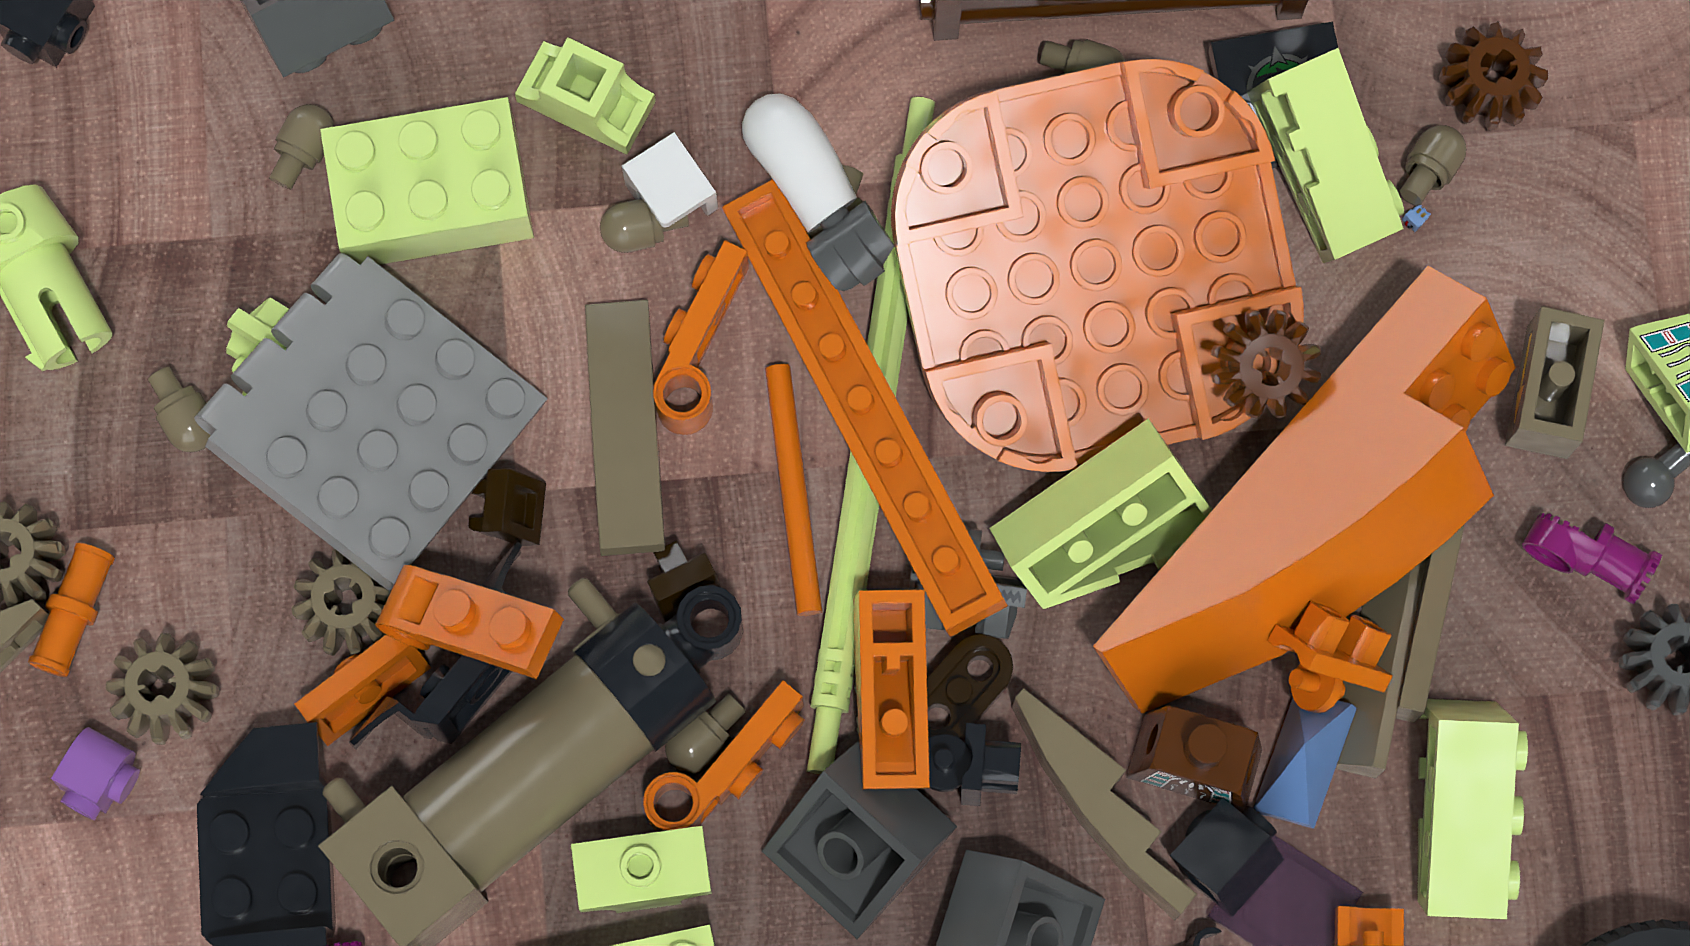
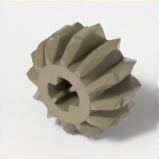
M0 502V559L8 557V547L14 545L21 551V554H16L10 558V567L5 569L0 564V603L4 599L8 608L23 603L25 592H28L38 602L45 601L47 597L45 590L38 584L43 578L52 582L62 580V572L48 563L60 559L66 554L63 544L51 540L57 531V526L49 518L37 521V510L28 504H24L14 515L10 505L6 502Z
M333 549L331 554L332 567L326 569L317 558L309 561L308 565L317 577L315 582L306 579H297L295 581L294 589L302 596L310 599L293 605L292 614L296 619L309 620L302 630V635L308 642L316 641L324 636L323 650L326 654L334 656L340 650L344 639H346L351 655L361 654L363 652L362 637L368 635L373 643H375L384 636L375 624L390 592L352 562L349 565L348 559L336 549ZM352 590L359 600L352 602V613L343 615L338 607H333V605L342 603V592Z
M169 633L160 634L157 639L155 652L152 651L144 639H135L133 642L134 650L139 658L132 663L125 656L118 655L115 657L114 664L126 676L125 678H114L106 682V690L109 693L123 696L110 708L112 716L118 720L131 717L128 722L127 732L135 738L144 735L150 728L152 741L157 745L166 744L169 738L170 726H173L175 732L183 740L192 737V729L187 719L192 714L205 723L212 717V714L199 704L200 699H214L219 696V687L213 683L203 681L215 670L213 662L209 658L195 660L199 647L191 640H186L175 650L174 638ZM157 679L164 683L169 682L175 687L174 693L169 698L162 695L157 696L150 690Z

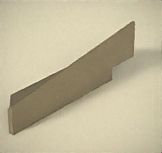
M1465 524L1448 541L1399 581L1363 605L1359 616L1374 622L1392 635L1377 665L1392 674L1393 677L1385 692L1343 681L1345 684V694L1338 701L1353 704L1357 709L1335 769L1376 778L1386 767L1395 718L1414 723L1424 714Z

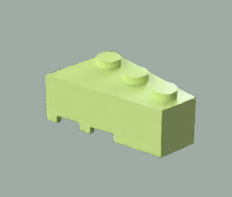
M1339 48L1269 78L1247 92L1258 119L1266 131L1274 155L1323 263L1336 260L1404 229L1399 217L1404 214L1402 200L1394 184L1390 180H1386L1378 159L1377 144L1365 123Z
M1148 418L990 527V530L1010 567L1039 605L1046 609L1120 582L1119 574L1153 562L1158 569L1162 568L1210 514L1213 508Z

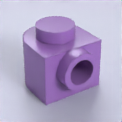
M87 727L74 740L51 779L61 790L65 791L60 801L61 803L95 821L100 811L105 814L107 813L113 801L121 804L128 797L138 779L140 770L133 766L135 760L134 751Z

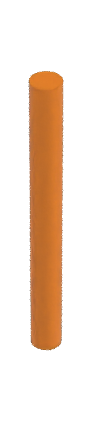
M775 364L766 367L765 372L797 616H812L822 613V604L791 368L789 364Z

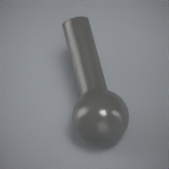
M1678 442L1659 459L1642 458L1632 463L1626 470L1623 478V488L1628 499L1635 505L1643 508H1655L1664 504L1674 491L1675 478L1690 466V452L1686 453Z

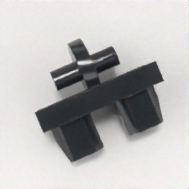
M966 723L965 742L957 736L949 734L932 736L928 739L930 789L948 792L961 787V805L981 806V792L1017 794L1021 743L985 740L986 724Z

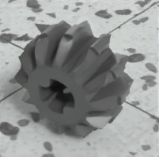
M1670 604L1664 609L1662 618L1649 610L1639 618L1642 630L1630 629L1625 633L1623 641L1635 652H1630L1620 657L1619 667L1626 670H1637L1638 675L1626 685L1627 691L1630 693L1638 692L1646 686L1650 690L1646 699L1647 709L1656 710L1667 697L1669 709L1673 715L1678 716L1687 712L1690 701V615L1684 621L1679 605ZM1679 650L1685 656L1686 662L1672 670L1664 658Z

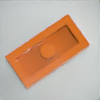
M385 635L361 654H355L343 660L336 667L332 676L294 703V705L308 723H318V735L329 746L373 713L387 696L394 697L431 669V667L417 648Z

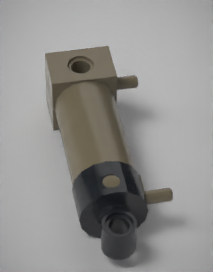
M579 579L568 589V596L597 630L572 649L575 656L404 796L401 797L391 786L366 806L344 778L332 780L324 787L323 796L343 819L345 824L318 845V847L399 946H436L488 903L480 892L652 750L655 752L717 702L713 693L699 674L701 673L700 669L709 661L719 660L732 654L741 642L743 635L741 607L731 593L724 588L714 585L700 586L688 592L680 602L677 614L662 625L661 623L657 624L636 602L622 613L617 614L589 579ZM707 609L721 611L729 620L727 628L716 637L707 638L700 636L692 628L694 618L700 612ZM406 862H417L418 870L412 882L404 887L394 888L392 878L396 869Z

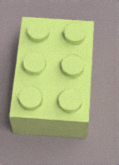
M508 97L320 129L339 250L359 265L367 257L381 265L534 238L515 121Z

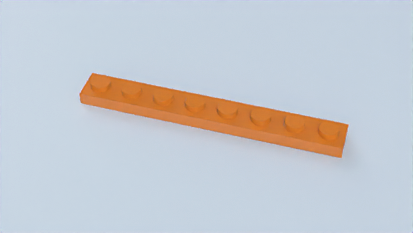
M772 179L722 206L743 248L747 250L748 258L948 635L952 637L1008 606L838 289H835L812 257L806 244L811 240L774 180Z

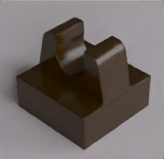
M510 468L488 469L487 479L482 480L472 492V494L485 499L483 517L469 518V528L486 536L499 538L512 544L519 542L522 546L540 545L546 483Z
M677 541L666 545L664 551L653 552L662 574L648 580L647 583L665 623L677 614L680 602L688 592L700 586L714 585L721 587L706 553L687 561Z

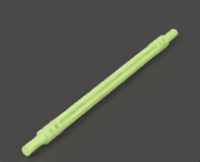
M925 97L911 98L902 154L895 157L885 231L892 242L891 206L899 170L913 143L933 120L935 102ZM894 247L883 264L885 272L877 277L867 345L896 397L909 311ZM851 451L822 639L817 659L814 690L810 704L811 708L816 709L807 771L820 775L835 761L842 713L849 712L850 693L853 686L855 668L853 599L858 591H866L879 510V503Z

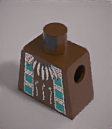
M1165 706L1144 715L1126 778L1213 804H1217L1224 798L1237 810L1243 812L1249 801L1262 753L1259 734L1254 730L1177 707Z

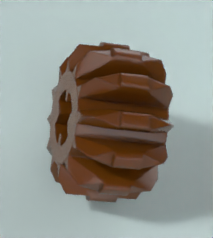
M1499 21L1490 25L1486 37L1473 26L1466 30L1462 38L1463 44L1452 43L1449 46L1445 58L1450 65L1442 68L1439 74V81L1444 85L1453 87L1445 97L1446 106H1457L1460 104L1466 106L1462 116L1464 124L1471 123L1476 115L1479 114L1484 116V124L1488 131L1495 130L1498 127L1501 117L1512 126H1515L1522 122L1525 116L1524 109L1535 110L1543 97L1537 88L1545 85L1548 80V70L1535 66L1543 55L1541 46L1526 49L1521 46L1525 38L1523 29L1513 32L1509 39L1503 37V29ZM1491 70L1498 72L1502 76L1496 83L1490 82L1485 78Z
M1276 309L1269 315L1266 326L1258 311H1247L1245 316L1247 333L1235 324L1227 323L1223 330L1226 336L1235 342L1231 350L1221 345H1215L1211 350L1212 356L1228 361V367L1217 369L1211 374L1212 381L1218 385L1234 382L1226 391L1223 398L1224 402L1234 407L1246 399V415L1258 419L1263 413L1266 403L1274 417H1285L1287 412L1286 395L1297 404L1305 405L1309 398L1306 392L1298 387L1301 379L1311 383H1318L1321 379L1320 372L1304 367L1305 361L1315 359L1321 355L1320 346L1316 344L1298 346L1306 337L1309 327L1305 323L1298 321L1286 329L1287 314ZM1270 347V356L1279 360L1278 368L1274 374L1265 371L1267 379L1262 380V372L1253 368V362L1257 354L1267 357L1265 349Z

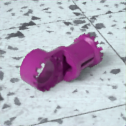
M1541 513L1538 515L1522 543L1523 549L1532 558L1559 572L1569 574L1575 571L1584 577L1592 573L1623 591L1624 600L1634 604L1646 587L1642 581L1647 584L1650 582L1651 579L1646 574L1654 575L1662 558L1660 553L1654 550L1648 554L1615 536L1614 527L1607 523H1604L1595 538L1592 539L1583 531H1578V527L1569 526L1570 522L1566 520L1562 525L1558 524L1560 520L1558 516H1555L1551 521V514L1547 513L1545 515Z

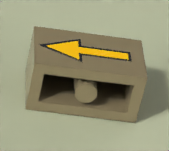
M1541 306L1526 329L1505 446L1568 459L1583 442L1604 319Z

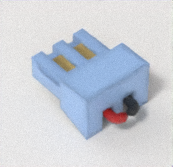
M1416 205L1402 218L1405 226L1409 229L1412 228L1414 232L1431 215L1425 208L1421 207L1422 205Z

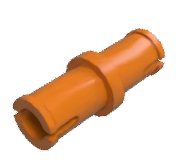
M85 543L75 544L74 554L58 593L49 595L45 608L50 613L34 652L28 660V663L35 668L60 677H68L69 667L86 625L93 626L98 611L94 609L109 568L115 560L112 554Z

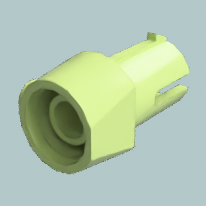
M35 184L21 186L0 194V296L31 351V354L25 358L41 371L60 369L78 362L52 315L51 310L55 304L60 303L78 338L82 342H86L92 354L107 344L112 338V331L70 256V253L78 245L79 237L45 190Z

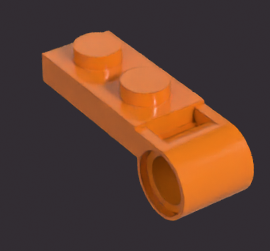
M724 240L716 257L707 254L702 260L692 283V288L697 290L698 293L688 312L682 309L677 310L664 336L663 342L670 345L668 349L669 356L655 381L653 396L657 415L662 425L669 431L680 435H689L700 431L707 425L712 416L713 402L710 383L698 367L749 269L747 250ZM678 388H691L699 393L701 396L700 402L690 411L677 412L666 404L668 396Z
M403 565L375 626L391 638L417 649L429 650L430 646L434 645L537 679L564 619L552 608L444 574L441 575L412 565Z
M782 681L697 783L689 776L678 772L664 773L653 779L646 788L643 799L644 810L652 828L656 832L700 826L718 804L722 805L730 794L740 800L755 784L764 770L756 763L772 744L780 750L783 749L805 722V719L798 714L804 707L803 696L785 681ZM671 790L684 791L693 800V806L688 816L677 822L663 820L656 813V805L659 798Z

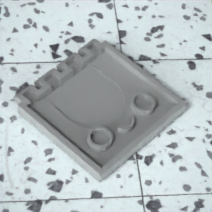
M339 253L311 284L312 291L326 305L311 294L303 293L271 329L275 339L287 349L284 350L274 341L264 338L231 375L233 382L247 395L244 396L232 386L223 384L197 413L194 419L204 431L211 435L205 446L207 449L390 592L403 565H412L487 475L488 469H492L543 407L548 398L371 258L367 257L359 265L348 255Z

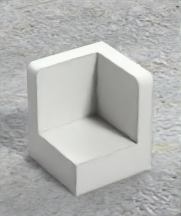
M675 132L622 165L626 187L635 200L641 198L644 200L662 227L671 226L699 207L702 208L707 216L718 209L716 191Z

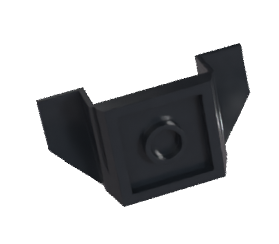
M519 542L514 544L480 586L507 594L501 588L511 565L521 554L520 549L522 545ZM462 655L452 668L443 664L429 677L420 691V695L425 700L417 708L415 714L397 700L387 696L351 738L349 744L357 750L373 729L393 714L423 738L432 739L434 737L437 741L452 744L513 671Z
M317 722L253 728L200 794L203 798L197 803L201 935L212 946H327V938H333L336 929L334 869L331 861L318 847V845L332 835L331 805L323 796V789L327 783L320 776Z

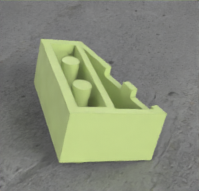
M1427 699L1425 712L1419 717V719H1429L1427 756L1426 758L1420 757L1418 762V779H1425L1423 818L1418 819V903L1427 916L1507 919L1508 900H1517L1520 888L1518 861L1511 860L1512 835H1521L1523 829L1522 796H1514L1516 770L1524 771L1527 764V734L1525 731H1518L1519 723L1497 702Z

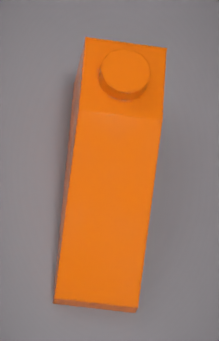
M925 590L858 591L853 599L862 789L930 788Z

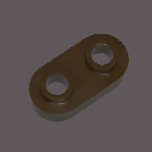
M984 634L966 637L952 649L927 678L928 711L932 708H942L949 714L950 722L942 729H934L928 725V739L934 735L949 734L957 736L962 740L966 733V723L976 724L1006 690L1013 673V660L1008 648L1000 640ZM976 660H983L990 665L992 675L984 681L974 680L968 673L967 668L969 664Z

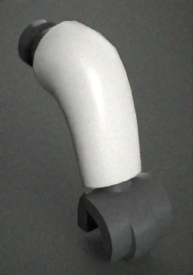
M767 94L755 100L746 110L742 122L743 139L749 151L786 197L807 233L814 231L820 226L824 230L806 243L815 262L835 289L846 291L859 283L863 286L867 285L885 272L883 264L895 245L866 201H863L850 212L846 208L857 199V196L839 157L812 114L796 99L784 94Z

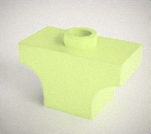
M568 37L563 47L543 41L515 92L518 103L626 155L630 151L656 102L654 93L638 85L626 74L623 63Z
M702 826L571 844L580 912L614 910L616 913L678 905L681 904L682 900L712 894Z

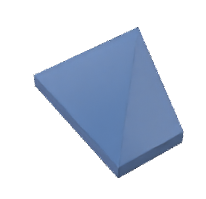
M1292 699L1253 809L1265 816L1314 829L1357 709L1353 704L1337 701L1326 712L1313 713L1301 709Z

